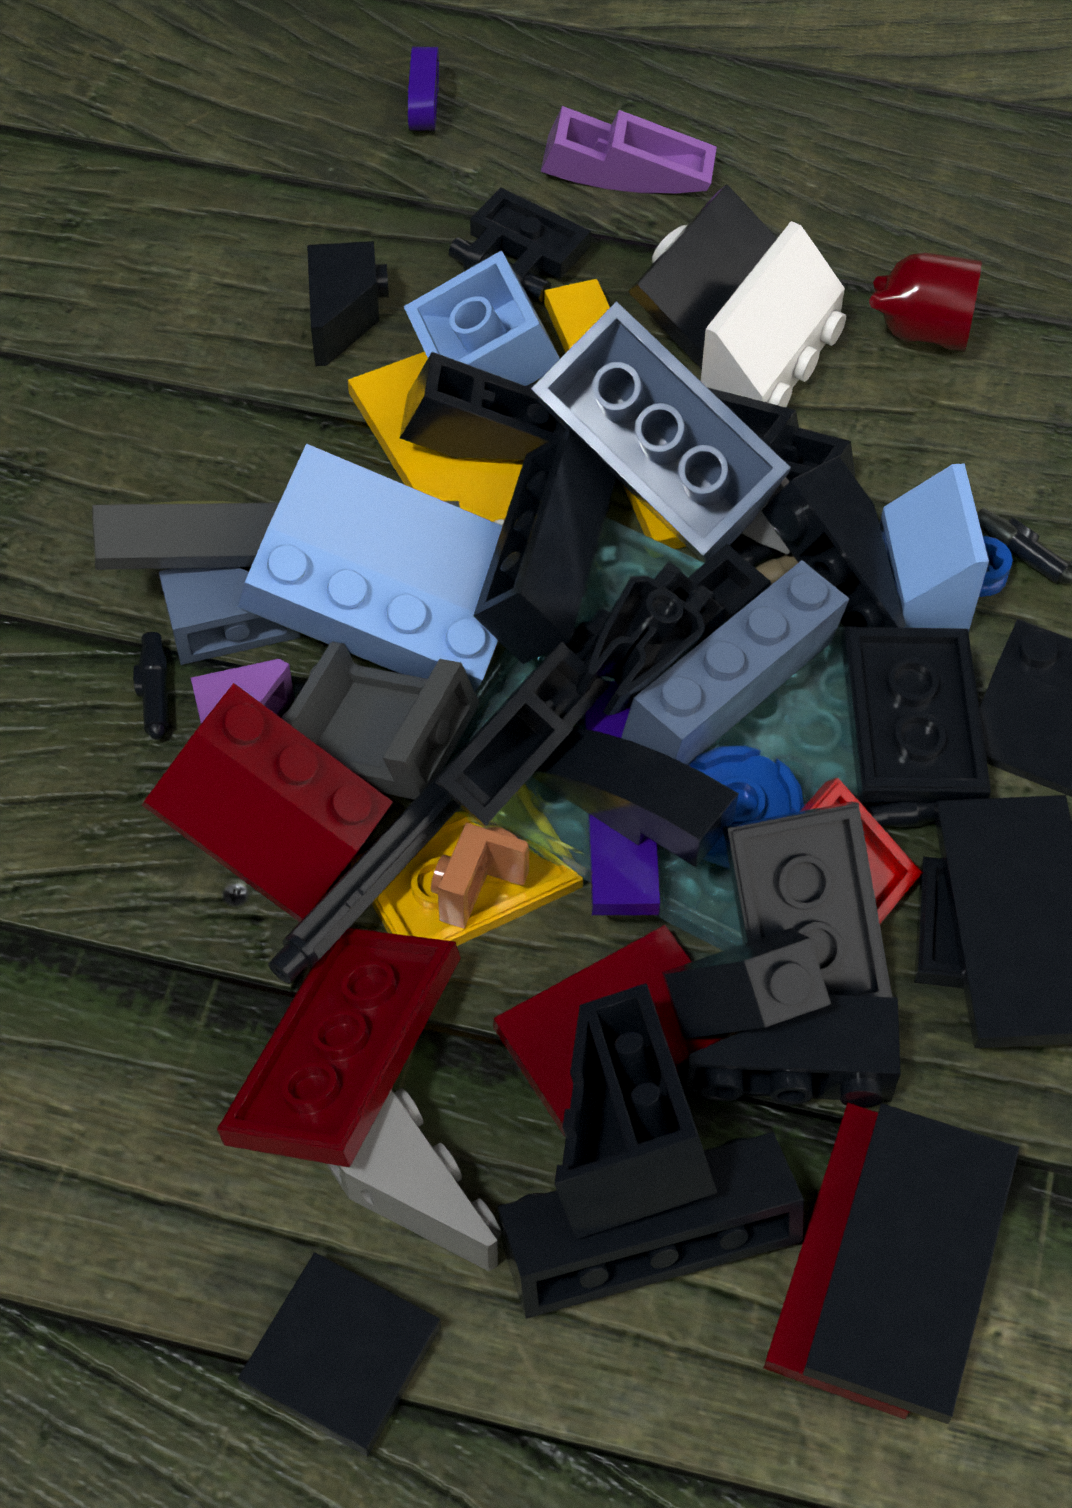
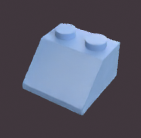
M502 250L404 306L427 358L431 352H435L524 386L542 378L560 359L526 291Z
M965 463L950 465L883 507L879 525L906 624L904 628L968 629L969 632L989 560Z

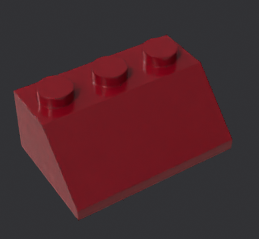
M233 683L188 740L141 806L300 922L319 902L358 852L393 801Z

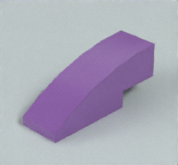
M562 106L548 135L541 172L571 182L609 190L673 194L707 191L711 185L717 147L621 110L617 112L612 124Z

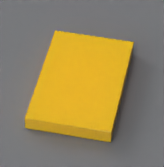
M523 784L493 819L483 827L503 828L516 835L518 839L524 840L529 844V873L523 885L487 875L464 929L439 921L438 894L431 892V882L436 865L443 854L452 856L466 823L483 827L462 808L455 812L371 904L388 933L455 941L458 946L582 888L583 877ZM365 852L358 854L351 859V867L360 859V857Z

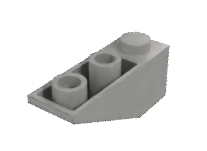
M403 1088L396 1092H393L391 1089L350 1168L326 1164L350 1200L475 1265L491 1271L498 1266L497 1238L502 1235L497 1220L483 1200L478 1198L471 1203L457 1183L462 1179L460 1169L447 1148L440 1142L432 1147L418 1127L423 1125V1119L410 1095Z

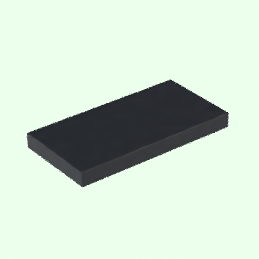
M1066 795L937 801L933 813L974 1049L1072 1044V821Z
M881 1103L803 1375L949 1424L953 1416L1020 1147Z

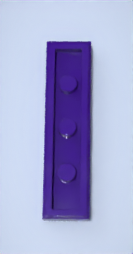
M605 681L609 687L584 714V727L587 730L598 731L621 738L630 708L609 716L603 712L618 689L615 681ZM588 813L592 916L659 915L660 891L657 843L646 837L638 846Z

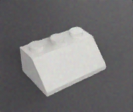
M792 221L788 224L707 326L701 371V382L706 387L787 407L794 385L799 379L804 382L809 379L817 365L822 348L825 344L834 345L841 335L846 322V315L841 313L845 288L801 225Z

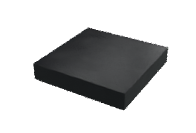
M314 1252L237 1380L240 1387L368 1457L441 1329V1319Z

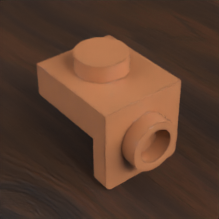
M466 823L452 856L443 854L433 874L431 892L438 894L439 921L464 929L487 875L523 885L529 873V844L524 840L518 839L516 835L503 828H483Z

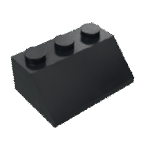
M1017 619L979 708L987 764L1072 797V639Z

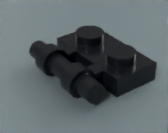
M500 187L470 219V235L478 239L472 244L457 237L449 248V257L463 263L464 270L466 271L502 250L518 258L514 264L510 262L509 264L527 295L539 302H543L544 290L551 289V283L539 277L538 274L544 271L561 279L590 248L591 231Z

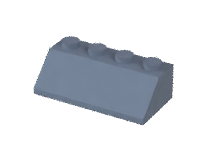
M617 301L531 388L539 403L567 431L571 429L609 471L703 563L708 561L726 544L730 545L752 523L791 470V467Z

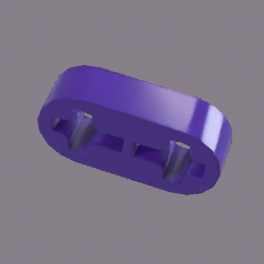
M412 46L408 86L409 131H435L439 90L438 47Z

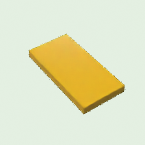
M425 351L348 379V391L404 485L442 501H459L461 509L492 522L498 519L505 520L524 460L454 458L400 439L407 394L428 359Z

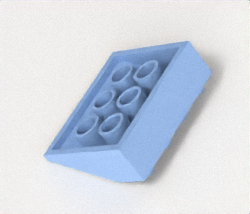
M306 444L244 582L238 607L326 644H330L332 641L344 643L349 653L400 674L428 679L439 659L461 662L475 692L484 679L498 642L473 615L502 525Z

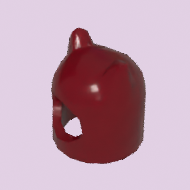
M926 252L911 254L897 262L889 275L877 276L873 285L876 292H873L869 299L870 306L882 312L886 326L892 334L907 343L915 341L931 342L949 350L965 352L975 308L982 261Z

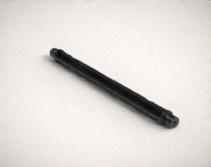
M600 609L588 622H581L575 628L573 638L566 645L583 662L610 613L607 610ZM448 765L282 940L284 947L268 963L271 971L279 979L290 984L305 967L312 968L461 807L435 783L436 779Z

